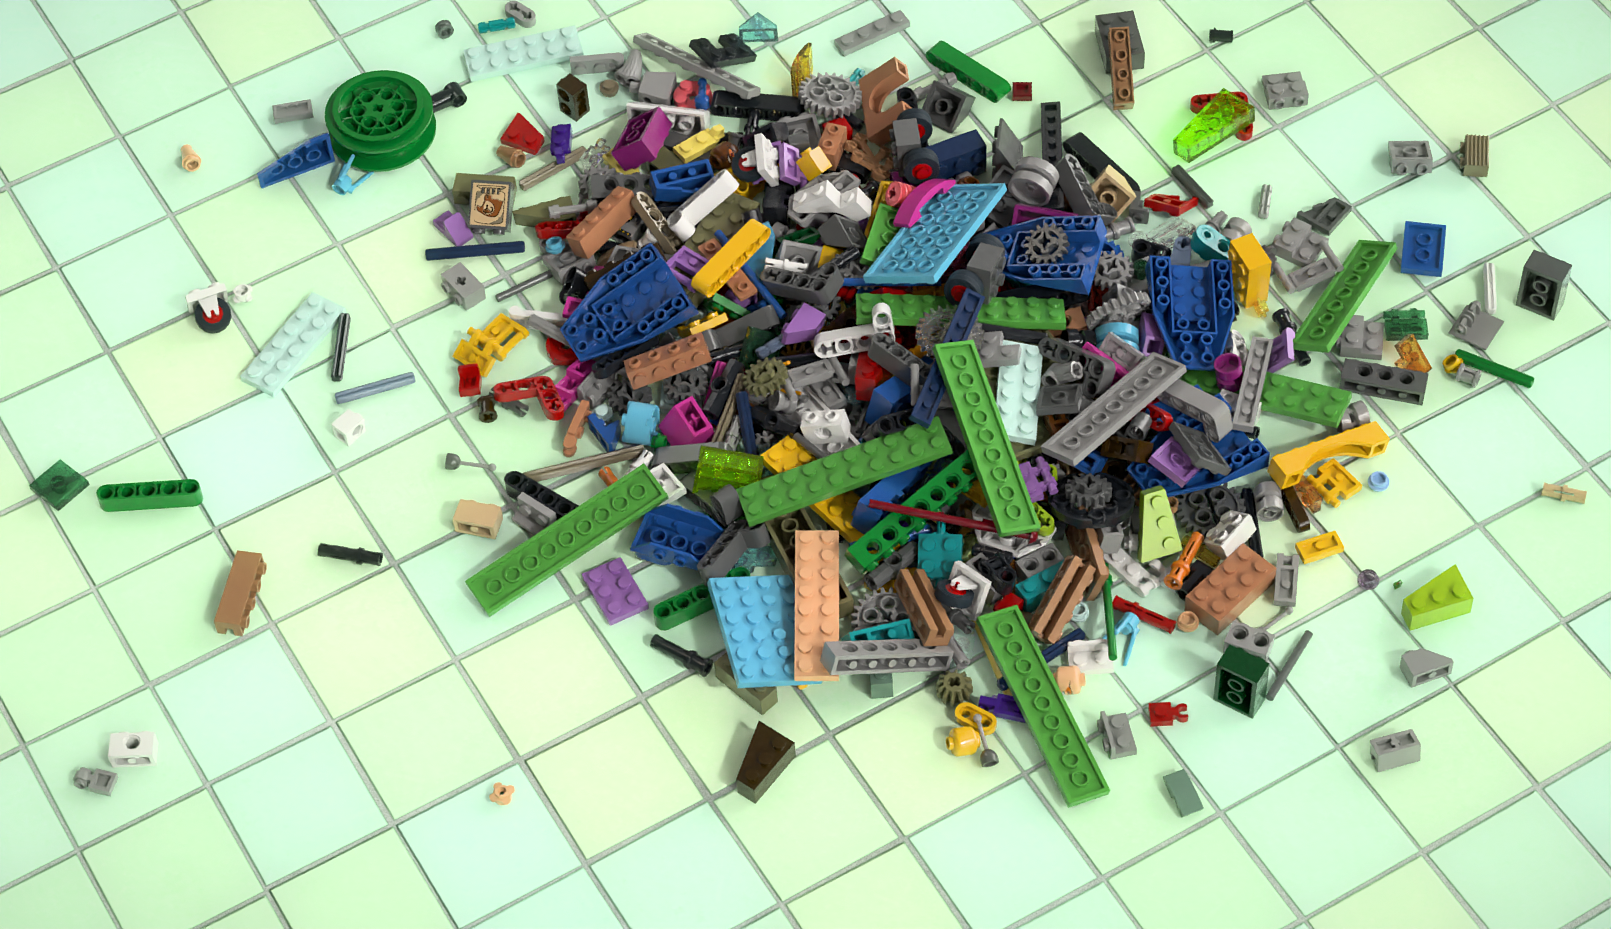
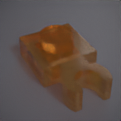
M1302 475L1299 483L1294 485V487L1302 494L1301 500L1303 505L1309 508L1313 514L1321 511L1322 497L1311 483L1308 484L1307 479Z

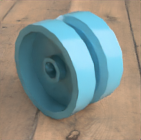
M1113 322L1103 324L1094 330L1096 334V347L1098 349L1108 332H1113L1139 350V330L1131 324Z

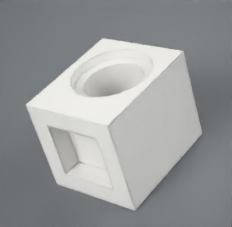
M348 408L331 424L334 437L350 447L366 432L364 417L360 413H355Z

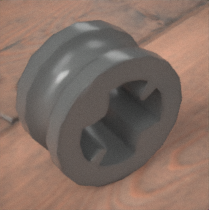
M441 20L435 25V31L442 39L449 38L454 33V28L449 20Z

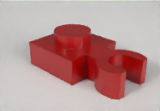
M1171 702L1148 703L1150 727L1173 726V720L1182 723L1188 721V714H1180V712L1187 711V704L1181 703L1176 707H1171Z

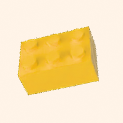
M1253 233L1231 240L1228 260H1231L1233 291L1237 301L1241 302L1245 309L1266 302L1269 291L1271 260Z

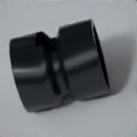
M1066 328V330L1061 332L1060 339L1081 348L1086 342L1096 347V334L1093 330L1084 329L1078 331L1077 329Z

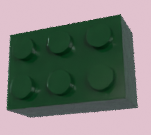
M1230 644L1217 663L1213 700L1253 719L1266 698L1270 663L1261 657H1255L1247 653L1240 647Z

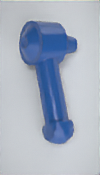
M705 78L698 80V95L694 98L696 109L707 110L710 106L709 96L706 95L708 83Z

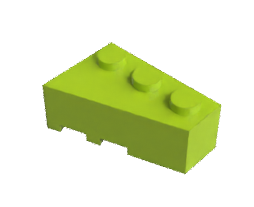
M1454 564L1403 599L1401 615L1409 631L1471 613L1474 598L1457 565Z

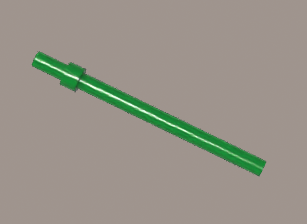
M1109 572V577L1102 586L1108 657L1109 660L1115 661L1118 657L1111 593L1113 581L1112 575Z

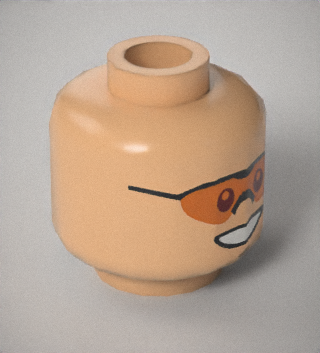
M1060 666L1056 672H1053V677L1062 695L1079 694L1082 686L1086 685L1085 673H1081L1077 666Z

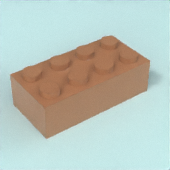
M1243 543L1186 595L1184 611L1195 613L1199 622L1218 636L1275 583L1277 568Z

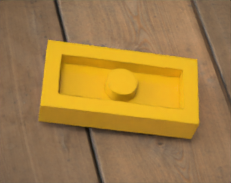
M1334 530L1295 543V549L1303 564H1307L1344 552V545Z

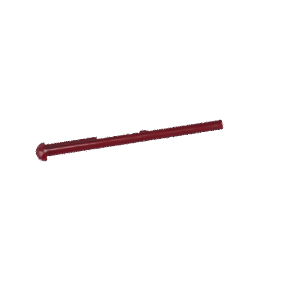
M870 499L868 504L869 508L997 533L993 520L983 518L982 521L946 515L940 511L933 512ZM1038 532L1011 536L1028 539V544H1032L1038 539Z

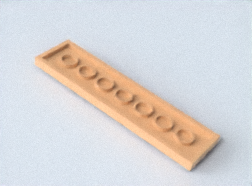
M795 530L794 681H839V675H830L820 661L824 643L839 641V530Z

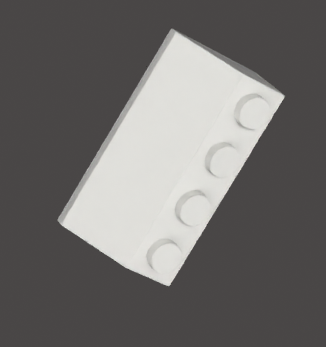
M634 101L628 102L626 105L628 120L659 106L672 123L671 131L692 137L707 128L710 129V110Z

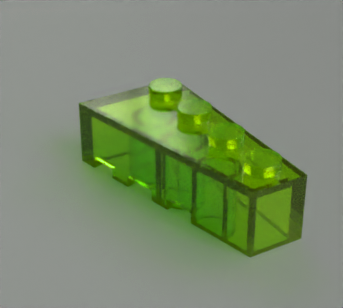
M1223 88L1173 139L1174 154L1188 163L1194 161L1255 122V107Z

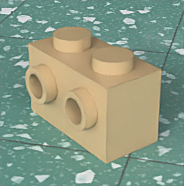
M460 499L452 520L455 532L496 539L503 521L501 507L495 504Z

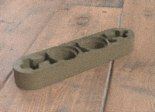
M638 192L631 200L632 206L666 254L673 255L677 253L684 244L668 227L667 220L648 194Z

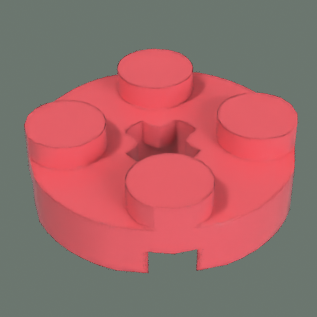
M683 80L680 82V86L675 89L673 94L675 106L696 109L695 100H691L690 97L698 95V81ZM707 84L706 95L709 96V103H711L712 92L710 85Z

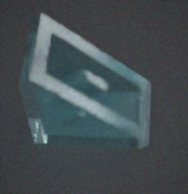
M757 12L739 26V38L744 43L778 41V28L775 23Z

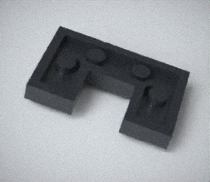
M735 33L719 36L718 43L724 48L717 49L706 38L693 39L689 43V47L711 69L755 62L757 57L751 48Z

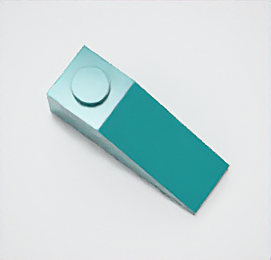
M910 619L849 632L841 638V641L915 639Z

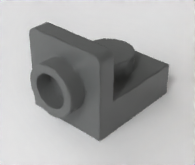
M1134 191L1136 198L1130 204L1128 216L1136 224L1147 225L1150 210L1143 208L1144 200H1140L1141 192Z

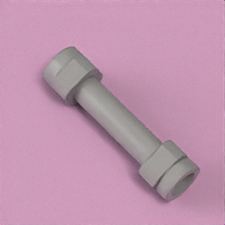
M953 72L943 75V79L938 80V82L953 86L957 83V78ZM932 84L924 88L919 86L913 90L916 101L926 98Z
M590 199L586 200V203L563 207H559L558 204L548 207L550 219L560 218V215L584 211L590 214L597 207V201Z

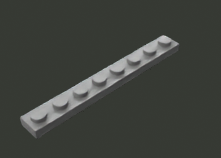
M645 32L633 37V43L639 45L641 49L649 50L655 56L667 59L669 63L682 66V69L692 71L698 77L706 78L712 84L724 87L726 91L737 93L743 99H751V97L760 95V87L721 68L711 69L701 58L652 34Z

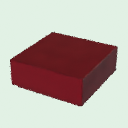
M1012 82V101H1032V82Z

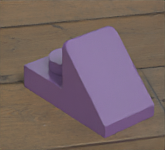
M448 210L433 220V225L455 246H462L474 238L459 212L453 215Z

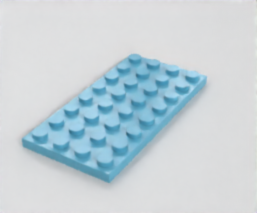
M1005 183L955 184L947 193L935 194L919 210L922 217L911 228L902 227L863 275L865 283H936L1007 191Z

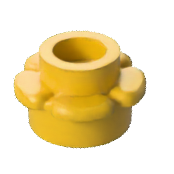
M1456 354L1447 356L1442 363L1444 371L1446 373H1457L1463 360L1458 358Z

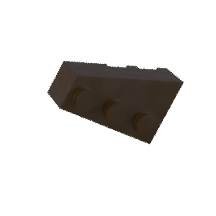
M758 721L736 778L737 793L756 804L796 757L795 742L763 722Z

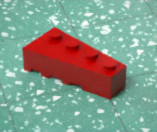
M868 336L861 337L862 340H867L869 338ZM895 338V341L902 346V340ZM868 351L859 352L855 373L856 400L870 401L873 390L893 377V374L869 358Z

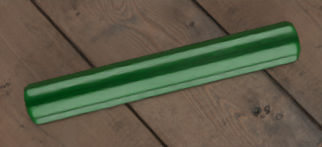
M1457 349L1455 352L1458 358L1463 360V364L1527 388L1533 386L1535 380L1533 376L1461 349Z

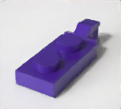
M571 123L552 126L550 151L551 155L556 157L557 164L565 163V154L571 153L573 132Z
M998 693V695H992L991 698L980 695L978 707L992 713L995 717L1026 723L1013 696Z

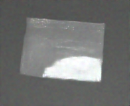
M1173 216L1148 232L1146 239L1147 241L1165 245L1172 249L1176 238L1180 236L1190 237L1196 230V226L1183 218L1180 219L1178 216Z

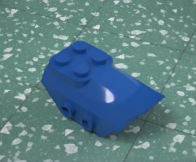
M667 503L654 507L645 514L630 551L635 552V555L640 559L659 565L675 564L679 567L698 571L697 564L725 530L702 512H694L684 509L682 506Z

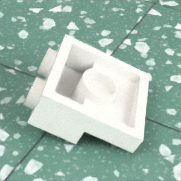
M664 463L650 470L669 497V499L658 506L669 504L687 494L686 488Z

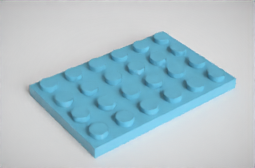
M789 575L708 579L707 586L737 688L822 684V681H794L795 586Z

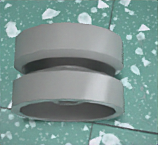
M1033 156L1023 157L1019 159L1009 181V192L1017 200L1027 205L1044 206L1048 204L1059 179V173L1046 160Z

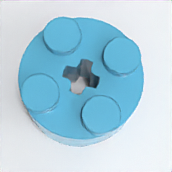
M629 401L627 404V414L623 413L621 425L625 426L622 442L651 446L652 437L658 434V431L655 430L656 425L660 423L659 406Z

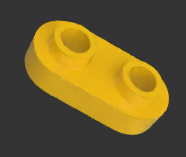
M969 702L960 703L956 707L955 719L960 725L964 727L971 726L979 733L973 716L980 714L982 716L981 724L988 725V727H983L985 736L995 732L997 720L992 713Z

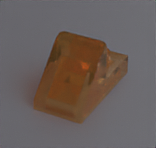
M1407 334L1394 345L1400 356L1394 363L1397 367L1428 373L1432 369L1413 334Z

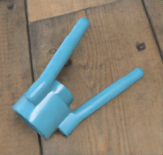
M354 154L351 155L347 164L344 162L338 178L332 185L333 190L340 195H345L347 192L352 194L356 187L374 174V172L370 171L352 185V179L346 174L355 158Z
M1125 612L1121 620L1119 619L1115 624V635H1118L1119 632L1124 635L1132 634L1123 666L1128 664L1136 636L1140 631L1137 627L1140 620L1132 612ZM1105 634L1102 638L1107 639V635Z

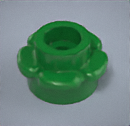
M659 432L657 436L654 435L652 437L651 448H654V452L658 447H666L667 436Z

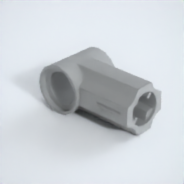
M1075 361L1064 364L1053 363L1041 377V383L1043 386H1053L1079 380L1083 376V367L1080 362Z

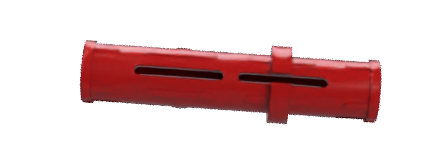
M1118 595L1113 599V609L1122 613L1132 612L1137 615L1139 620L1169 632V634H1172L1177 621L1139 606V603L1136 601L1132 603Z

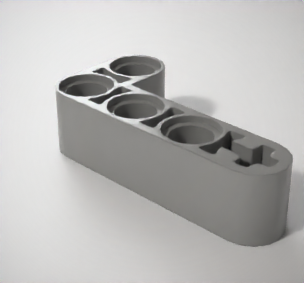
M1177 379L1157 396L1162 403L1202 422L1205 434L1215 443H1218L1233 429L1230 410L1225 402L1180 379Z

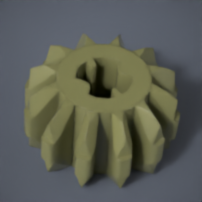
M956 668L951 673L947 669L945 675L940 674L935 688L937 690V697L942 699L943 704L950 702V705L953 707L955 703H963V700L969 701L970 695L973 693L971 677H967L965 671L958 673Z

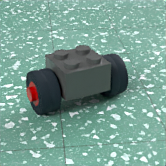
M920 108L907 109L900 113L897 120L892 121L893 129H889L890 140L894 141L891 145L894 170L898 169L899 177H905L910 183L920 185L930 179H936L940 172V165L934 151L928 148H921V144L926 142L932 135L933 127L930 115Z
M982 233L976 235L966 249L967 269L953 272L944 285V295L948 302L955 307L958 306L966 288L984 296L983 304L988 305L991 299L996 297L998 287L1004 283L1005 274H1003V269L1006 264L1004 245L997 237Z

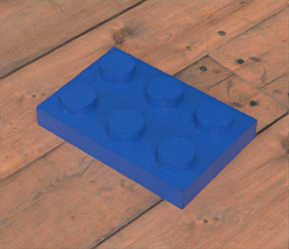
M1405 221L1400 273L1442 277L1446 225Z

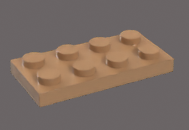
M1081 505L1080 507H1077V509H1079V510H1082V509L1085 508L1083 505ZM1068 524L1065 534L1072 555L1081 558L1083 564H1090L1096 569L1093 574L1094 579L1092 583L1084 590L1086 601H1095L1106 579L1109 577V569L1105 565L1103 550L1098 543V534L1094 528L1077 529L1075 526Z

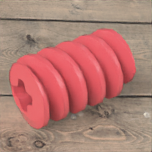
M893 181L886 191V203L889 206L900 208L906 197L916 187Z

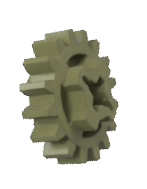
M768 357L763 362L757 360V364H751V369L745 370L746 375L742 377L746 390H748L750 395L754 394L755 397H758L760 394L766 397L767 393L773 395L774 390L780 391V385H786L785 379L789 378L785 364H783L782 360L777 361L775 357L771 361H769Z

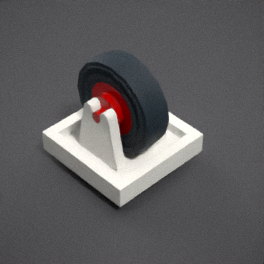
M762 133L754 135L755 147H744L734 155L731 165L733 173L739 180L744 182H754L763 177L771 187L778 186V178L780 177L779 167L777 166V160L779 159L778 150L771 145L770 140H767Z
M216 282L210 284L206 289H194L188 295H185L189 313H194L195 321L203 331L212 334L220 333L230 324L232 315L231 309L227 304L229 300L225 283L220 284Z
M962 561L954 562L949 579L941 580L937 583L934 595L941 603L949 606L951 609H960L964 615L975 621L977 617L981 616L992 582Z

